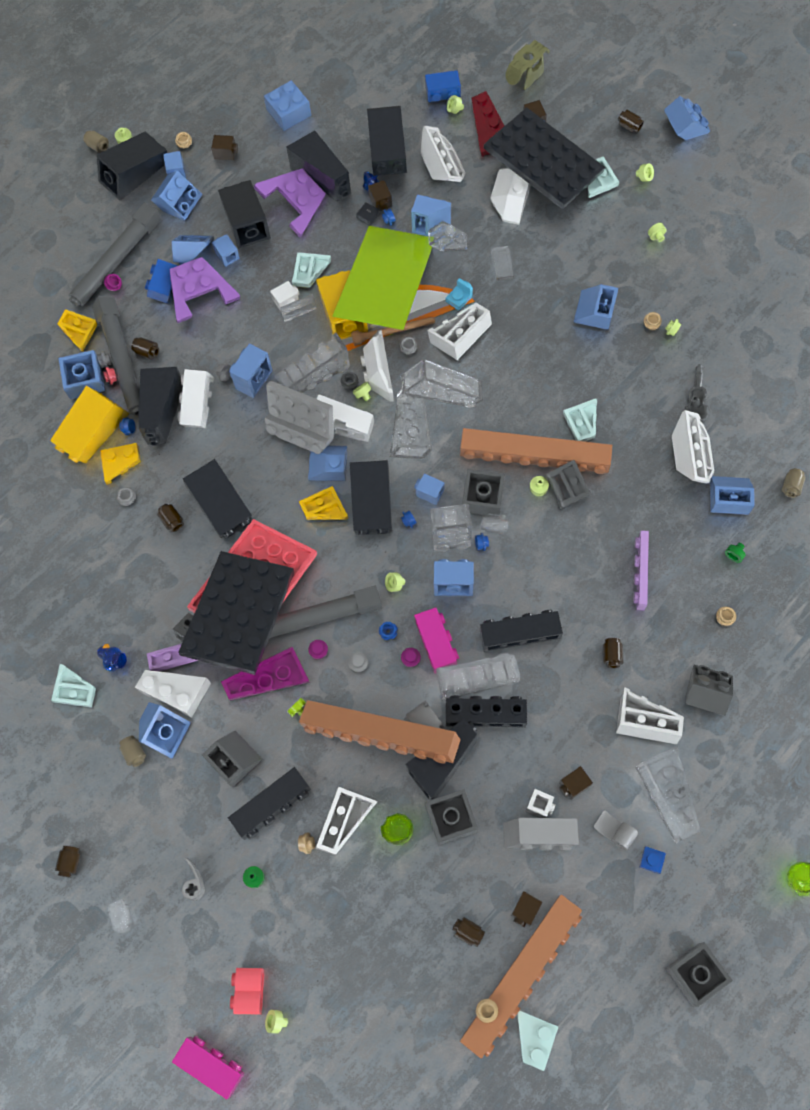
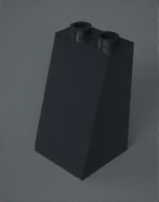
M401 106L367 109L373 176L407 173Z
M315 130L286 146L292 171L303 168L314 182L336 201L346 198L351 194L348 170Z
M146 131L97 154L98 181L116 198L122 200L165 165L163 154H166L167 150Z
M251 180L218 190L238 249L271 239L265 214Z
M177 367L140 369L138 429L147 445L157 446L159 444H166L179 405V396L183 391L181 375Z
M215 459L183 478L184 485L220 538L223 536L228 538L235 533L234 529L241 526L243 528L251 523L252 514Z
M388 460L350 462L353 531L358 532V535H369V531H377V534H388V530H392Z
M463 719L450 729V731H455L460 738L453 763L445 762L443 764L436 762L433 758L426 757V759H420L415 756L405 764L408 774L429 801L439 796L475 745L477 740L476 732L478 730L471 721L467 722Z

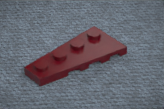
M487 91L471 98L481 157L490 154L483 148L484 143L505 126Z

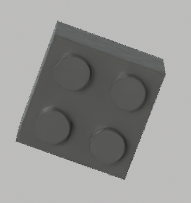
M467 469L462 512L499 517L505 474Z
M464 789L425 802L438 846L478 832V827Z
M705 942L697 944L665 968L693 1007H699L733 981Z

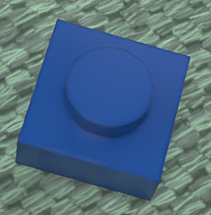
M645 846L639 868L661 874L666 853Z

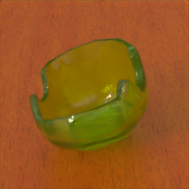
M399 813L387 816L383 825L380 826L382 837L389 844L396 846L407 843L414 830L412 821L406 815Z
M797 862L790 867L787 873L788 884L799 896H810V863Z

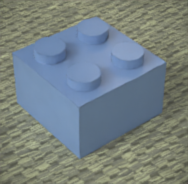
M292 80L264 95L266 110L283 131L311 116L309 101Z
M250 343L246 349L244 348L241 351L237 362L233 363L230 367V375L235 389L252 398L256 396L273 371L268 353Z
M94 350L58 358L63 389L70 399L78 398L86 386L99 393L105 391L102 369Z
M448 559L434 561V596H473L474 562H469L467 559H460L458 562H452Z

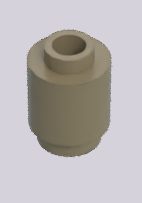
M90 130L84 134L83 140L88 147L98 153L108 149L109 141L103 135Z
M797 468L789 470L782 487V492L787 497L795 498L801 495L805 482V473Z
M131 735L119 742V749L128 766L137 767L144 763L146 754L138 739Z

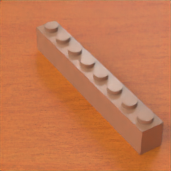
M463 428L460 456L467 459L481 458L485 461L499 460L503 463L516 462L521 465L534 464L540 467L552 466L557 468L575 460L580 472L587 470L603 474L609 472L613 445Z
M307 700L299 723L304 727V731L310 734L322 733L325 737L333 738L335 736L345 742L353 740L363 746H370L371 744L385 751L393 749L402 755L411 753L420 759L429 757L443 764L445 762H454L460 743V738L455 731Z
M562 894L554 902L488 998L494 1001L498 1007L496 1019L485 1023L476 1016L460 1039L463 1045L481 1059L484 1055L486 1057L490 1055L495 1047L492 1044L495 1038L503 1036L508 1028L505 1025L509 1018L514 1019L521 1009L518 1007V1004L522 999L525 1001L528 999L533 991L530 988L533 982L541 980L546 972L543 970L546 963L549 962L551 964L558 954L555 950L559 944L563 946L570 937V934L567 932L571 926L576 928L582 919V916H580L582 910Z

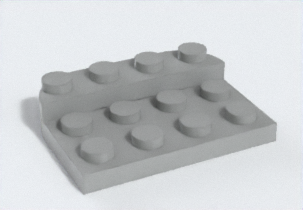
M269 381L266 384L269 414L265 417L267 432L316 454H320L334 439L333 406L273 381Z

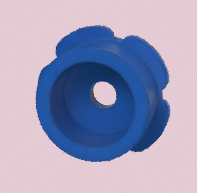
M384 209L382 218L385 224L389 223L391 226L392 223L396 222L395 216L391 209Z
M125 417L120 422L119 427L125 435H129L135 432L136 424L133 419Z
M410 510L405 513L404 511L402 512L404 516L401 517V520L405 527L410 526V528H413L412 526L417 524Z
M483 533L475 535L477 550L485 551L486 547H489L488 536H484Z
M384 622L379 627V634L384 640L394 639L397 636L398 628L392 622Z

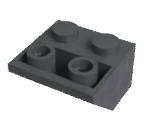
M694 664L686 692L685 704L725 716L733 697V676L724 671H715L707 666Z
M236 730L218 739L202 754L207 762L232 788L263 760Z

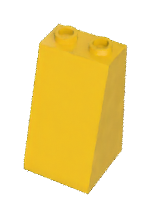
M350 270L316 279L317 288L334 342L352 337L351 332L353 331L368 332L367 323L332 317Z
M86 386L50 441L55 444V449L61 453H68V458L72 461L87 463L119 427L122 419L129 415V412L105 395Z

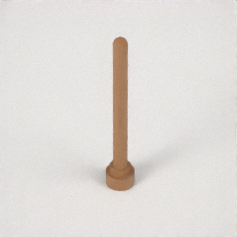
M429 317L408 322L405 324L404 330L386 327L365 333L359 332V330L351 332L354 346L361 345L366 339H371L378 330H382V335L384 336L434 324L435 318Z

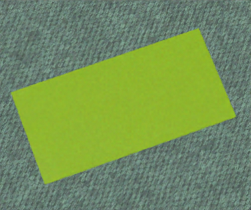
M369 226L332 317L404 330L435 238Z

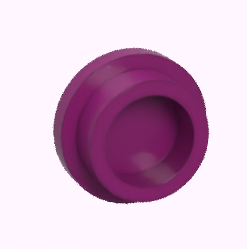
M109 274L104 279V285L110 291H117L121 288L122 281L118 275Z
M314 640L310 643L308 652L312 658L322 659L328 653V646L323 640Z
M412 647L406 648L401 654V661L407 667H415L421 660L420 652Z

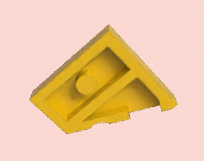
M66 309L57 323L59 328L80 351H84L98 325L95 319Z
M137 443L100 450L106 485L111 484V480L119 474L122 476L129 468L141 462Z
M333 486L299 501L307 520L348 519V515Z

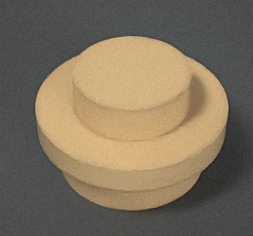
M180 132L177 134L175 142L179 148H188L192 144V138L188 133Z
M650 312L644 317L643 323L646 328L655 330L661 326L662 319L658 313Z
M721 607L716 613V619L719 624L730 626L736 621V613L730 607Z
M307 832L299 836L298 848L300 852L310 854L315 847V840Z
M483 999L476 1006V1015L482 1022H492L498 1015V1007L494 1001Z

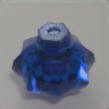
M364 172V183L362 186L368 191V186L379 182V180L372 173Z

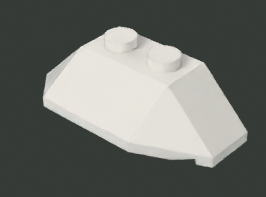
M424 126L420 154L430 176L434 180L461 182L466 172L454 147L446 137L440 134L441 131L438 128Z
M508 167L498 171L490 200L502 221L519 225L531 185Z
M378 330L363 348L364 356H361L362 367L366 366V371L363 372L364 380L369 382L372 391L392 402L394 401L384 340L382 330Z
M684 410L672 434L676 470L692 481L707 484L714 473L710 438L700 421L699 414Z

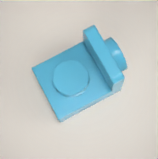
M459 278L457 286L445 298L446 302L460 311L472 298L473 287L469 282Z

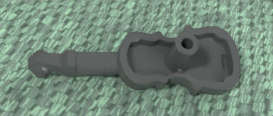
M698 364L695 368L697 370L695 387L691 388L688 392L690 404L685 406V410L699 414L700 421L703 422L708 417V406L704 405L707 400V391L702 387V371L705 367Z

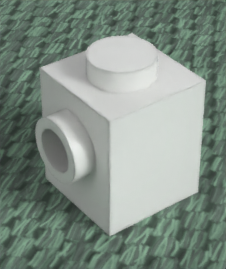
M289 281L270 291L272 300L281 313L299 304L298 296L300 293L295 285L292 286Z
M534 789L526 812L539 818H546L547 815L552 816L556 805L552 803L554 797Z

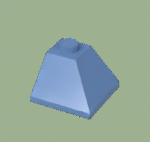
M179 235L172 241L173 262H179V265L194 260L213 241L214 236Z
M327 446L320 454L310 451L308 480L346 481L347 446Z
M149 702L139 720V742L172 759L191 722L161 705Z

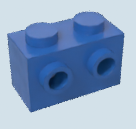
M458 70L425 75L428 102L447 100L452 95L461 98Z
M160 259L157 260L156 265L152 264L150 270L152 278L151 280L147 279L145 289L148 290L147 297L164 303L168 302L172 290L170 269L178 265Z

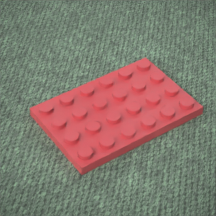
M254 519L228 552L294 568V575L284 601L317 556L316 550ZM209 578L188 604L187 608L189 611L195 613Z

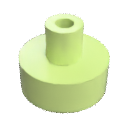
M452 95L447 102V111L457 114L464 109V104H462L460 97Z
M121 127L115 132V139L118 144L132 138L131 131L127 128Z
M650 163L642 164L639 170L636 171V176L642 182L651 181L654 176L653 166Z
M657 223L647 233L651 240L658 239L661 242L665 239L666 228L663 223Z
M365 382L354 389L353 394L357 399L363 397L367 401L371 398L368 392L372 388L368 382Z
M542 476L534 477L530 482L531 493L535 496H543L547 493L549 482L546 478Z
M398 572L388 573L385 577V586L389 592H398L401 590L402 585H405V579Z
M270 1010L267 1013L265 1028L268 1033L278 1034L282 1027H287L288 1019L283 1018L280 1010Z

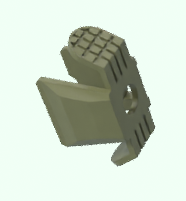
M536 40L530 45L526 44L514 55L513 61L508 65L505 74L507 82L511 85L519 83L522 74L527 70L523 89H528L544 73L543 54H549L550 50ZM530 54L534 57L532 60H530ZM537 61H539V63L536 64L534 68H532V66H533Z

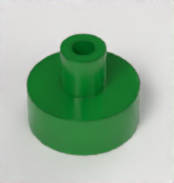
M740 542L737 545L730 544L725 550V555L732 561L741 563L746 556L743 551L745 546Z
M256 866L247 868L243 873V882L250 888H258L264 882V872Z

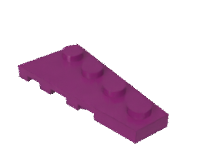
M293 647L260 662L255 675L241 671L221 681L230 701L310 683Z

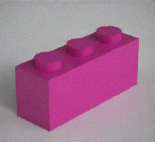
M433 608L414 615L416 626L434 674L457 666L459 656L456 648L451 647L450 641H452L449 630L445 631L444 629L445 619L442 612L438 613L437 608Z
M198 1036L193 1038L187 1037L172 1063L226 1100L231 1098L245 1074L241 1071L242 1066L233 1060L228 1062L223 1059L224 1054L215 1048L210 1050L204 1046L206 1042Z

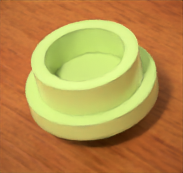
M678 319L669 321L665 327L667 335L674 336L681 327Z

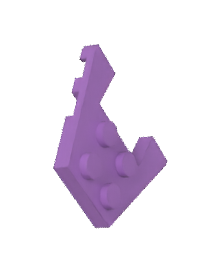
M303 168L254 185V189L263 199L278 190L296 209L300 216L293 220L289 227L299 238L302 236L326 194Z
M203 257L170 269L177 324L192 318V314L185 301L218 289L225 305L240 299L239 293Z

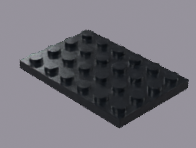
M527 107L485 142L483 147L562 210L600 176L605 169V166Z
M221 551L178 651L179 655L255 675L294 575V568Z

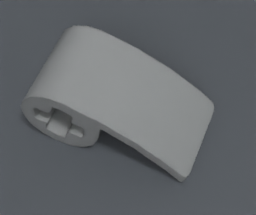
M605 810L594 824V829L625 851H628L639 834L635 828L625 822H619Z
M186 858L185 860L191 867L196 879L186 881L182 887V893L185 898L197 901L205 893L203 880L192 860ZM193 886L198 888V890L194 892V895L189 893V890H192Z

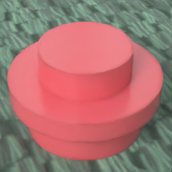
M105 367L106 371L103 372L104 380L113 385V382H117L114 368Z

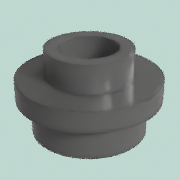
M346 372L341 377V385L345 389H354L359 383L358 376L353 372Z

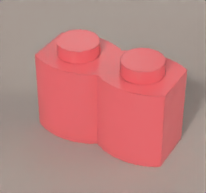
M236 968V973H232L231 985L235 986V993L230 998V1009H233V1014L262 1015L264 969Z

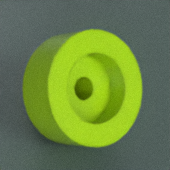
M300 698L287 712L292 717L296 713L301 717L304 710L303 706L306 702Z

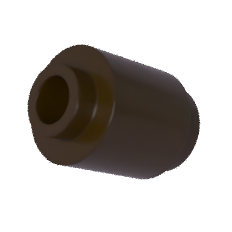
M628 109L625 112L622 111L618 117L619 126L632 133H638L644 124L642 117Z
M140 337L135 338L131 344L132 351L142 357L152 360L159 354L158 344L154 341Z
M164 504L158 509L157 516L167 530L176 532L184 525L182 522L183 518L172 504Z
M607 638L603 644V663L608 665V668H619L624 663L623 644L619 638Z
M63 845L55 867V871L59 872L58 876L71 878V874H76L81 855L79 854L80 848Z
M465 917L462 920L457 919L452 928L455 931L454 937L470 946L478 947L485 934L481 926Z

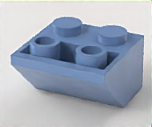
M679 96L664 109L677 136L688 140L710 132L709 122L702 116L701 107L697 103L693 104L690 99Z
M175 171L166 176L151 201L163 212L186 220L202 196V193L178 171Z
M417 195L411 210L412 233L431 236L450 227L451 203L445 200L430 198L429 196Z
M600 284L581 290L574 323L609 330L619 288Z
M718 476L710 478V512L750 514L755 505L754 487L749 478Z

